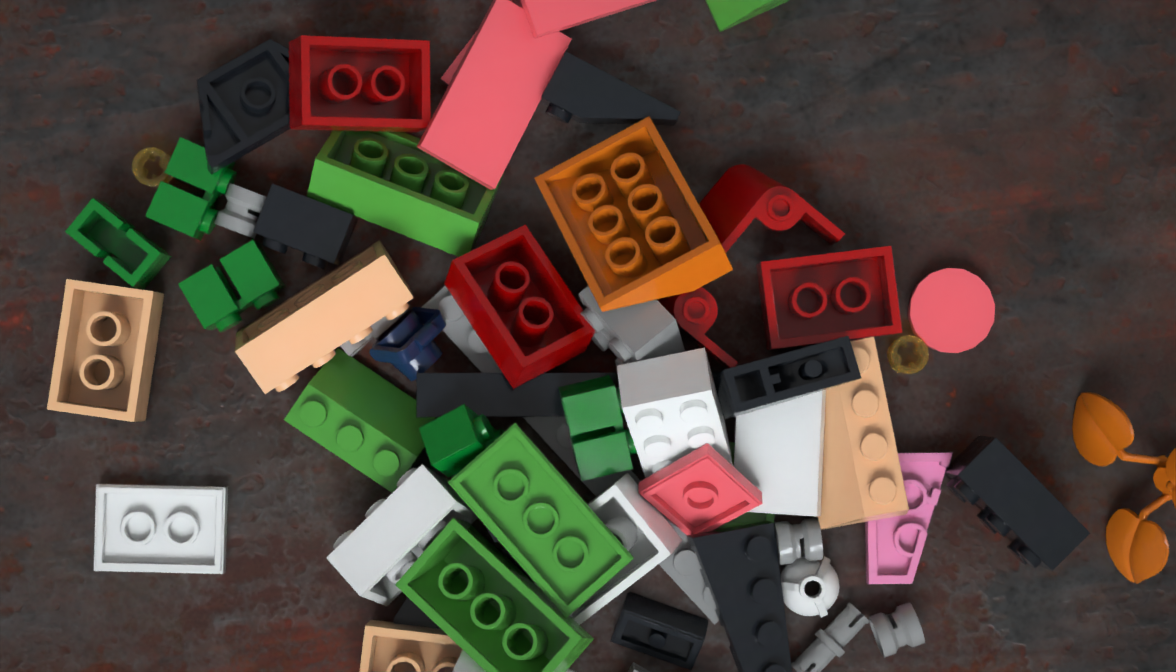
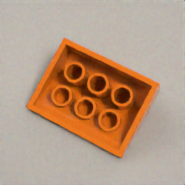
M650 116L534 178L602 312L695 291L733 270L718 237Z

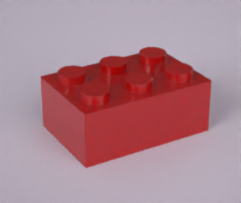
M301 35L289 42L290 129L419 132L426 130L431 120L430 41Z
M526 224L452 260L444 284L513 389L586 351L595 330L580 314L584 310Z
M891 246L763 261L756 265L767 350L819 344L849 336V339L853 340L903 333Z

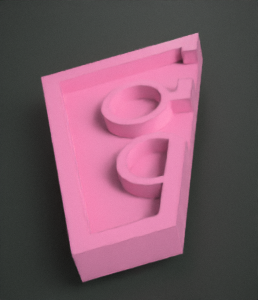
M898 453L909 511L906 515L865 522L867 584L913 583L928 535L927 529L934 506H937L946 468L949 467L953 453Z

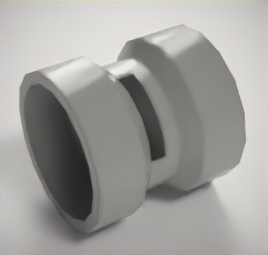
M230 183L225 194L227 204L223 210L218 212L214 224L255 239L256 233L253 231L267 197Z
M817 517L803 519L800 524L793 525L788 521L774 522L779 565L792 564L798 558H805L808 561L823 560L822 535Z
M910 602L897 606L893 613L886 615L880 612L869 616V623L874 638L884 658L896 654L902 646L916 647L925 643L922 627Z

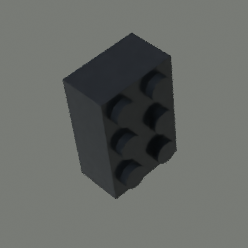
M978 436L946 468L945 475L950 479L946 484L948 489L963 503L967 501L972 506L975 504L981 510L976 515L977 518L992 533L996 534L998 532L1001 536H1006L1011 541L1007 548L1024 565L1028 563L1034 569L1041 566L1053 571L1090 534L996 437Z

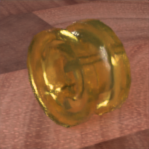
M154 147L145 148L134 157L132 172L139 182L149 187L157 188L160 181L168 184L173 177L164 172L171 157L160 149ZM155 156H159L161 158L159 166L163 168V172L160 176L152 174V179H148L146 177L148 170L143 167L147 159L155 161Z
M909 335L899 337L891 343L888 348L887 358L890 366L898 373L913 374L925 367L928 362L929 352L924 341ZM908 342L915 346L913 353L919 356L916 364L909 362V367H904L901 365L902 356L897 354V350L900 346L907 348Z

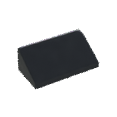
M629 592L625 598L610 642L692 670L705 640L708 620Z

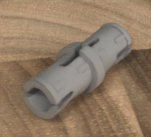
M849 602L845 609L824 631L820 628L815 633L817 638L791 663V666L797 672H821L836 655L840 658L845 653L843 650L845 645L870 621Z

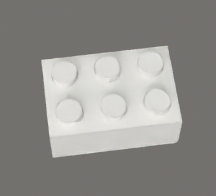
M705 347L617 365L622 410L645 478L706 443L712 446L733 466L727 428Z
M423 464L418 469L412 468L407 471L397 482L398 488L387 499H380L367 510L365 514L366 519L355 530H349L342 534L334 543V550L326 557L359 596L388 606L402 593L395 584L452 518L468 521L470 524L478 518L447 483L449 482L447 479Z
M628 472L590 501L588 505L632 554L634 559L569 615L579 625L670 556L683 541L663 515L638 493V484Z

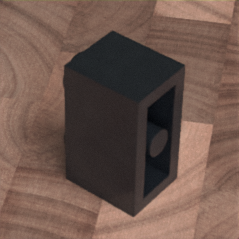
M272 183L253 232L264 237L261 245L286 254L288 247L304 252L301 261L326 270L329 262L340 266L358 218Z

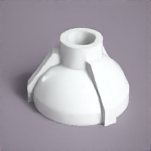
M824 555L823 560L817 561L798 558L792 564L785 565L780 574L783 601L793 612L803 616L820 615L821 618L828 615L827 610L834 604L839 593L838 575L830 565L831 560ZM812 580L817 581L820 586L819 592L814 596L806 595L804 591L806 583Z

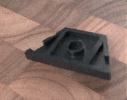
M271 39L197 80L207 168L211 175L290 129L289 50Z

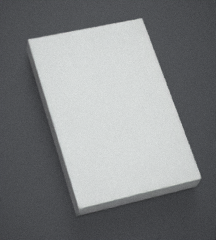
M826 390L736 416L734 467L762 492L763 504L748 512L821 516Z
M96 484L94 571L226 573L228 487Z

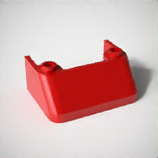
M739 164L729 168L699 203L725 253L755 218L767 228L775 231L788 230L801 220L830 245L840 241L845 235L842 230L796 192L746 164ZM700 287L695 291L657 299L676 319L679 330L700 348L705 347L706 353L726 369L735 367L738 364L735 359L704 335L713 325L718 314L716 300L707 290Z

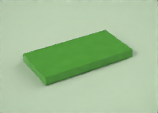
M517 423L513 424L447 482L566 618L634 559L632 554Z

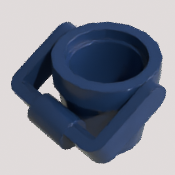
M413 307L372 345L369 353L376 361L391 363L410 381H414L416 373H424L443 354L433 339L445 328L446 322L438 309Z

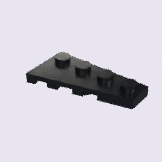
M762 521L687 535L691 549L695 551L702 568L700 572L706 587H709L717 608L715 612L720 625L724 627L731 644L729 648L738 672H792L774 523Z

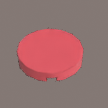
M945 268L930 273L916 284L911 294L907 317L912 331L923 345L933 350L944 353H960L975 348L987 337L994 323L995 303L990 289L979 276L965 269Z

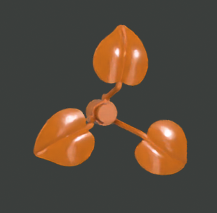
M1083 392L1076 401L1072 432L1076 448L1084 459L1097 466H1107L1112 464L1118 456L1123 461L1157 466L1153 480L1156 488L1162 492V495L1143 508L1139 516L1128 508L1117 510L1111 516L1106 527V545L1114 565L1130 582L1138 584L1157 575L1162 571L1168 560L1169 543L1166 534L1157 523L1147 519L1153 511L1167 501L1173 500L1176 508V448L1170 453L1168 459L1165 455L1155 457L1126 452L1124 449L1130 446L1134 440V430L1128 416L1118 405L1106 397L1093 392Z

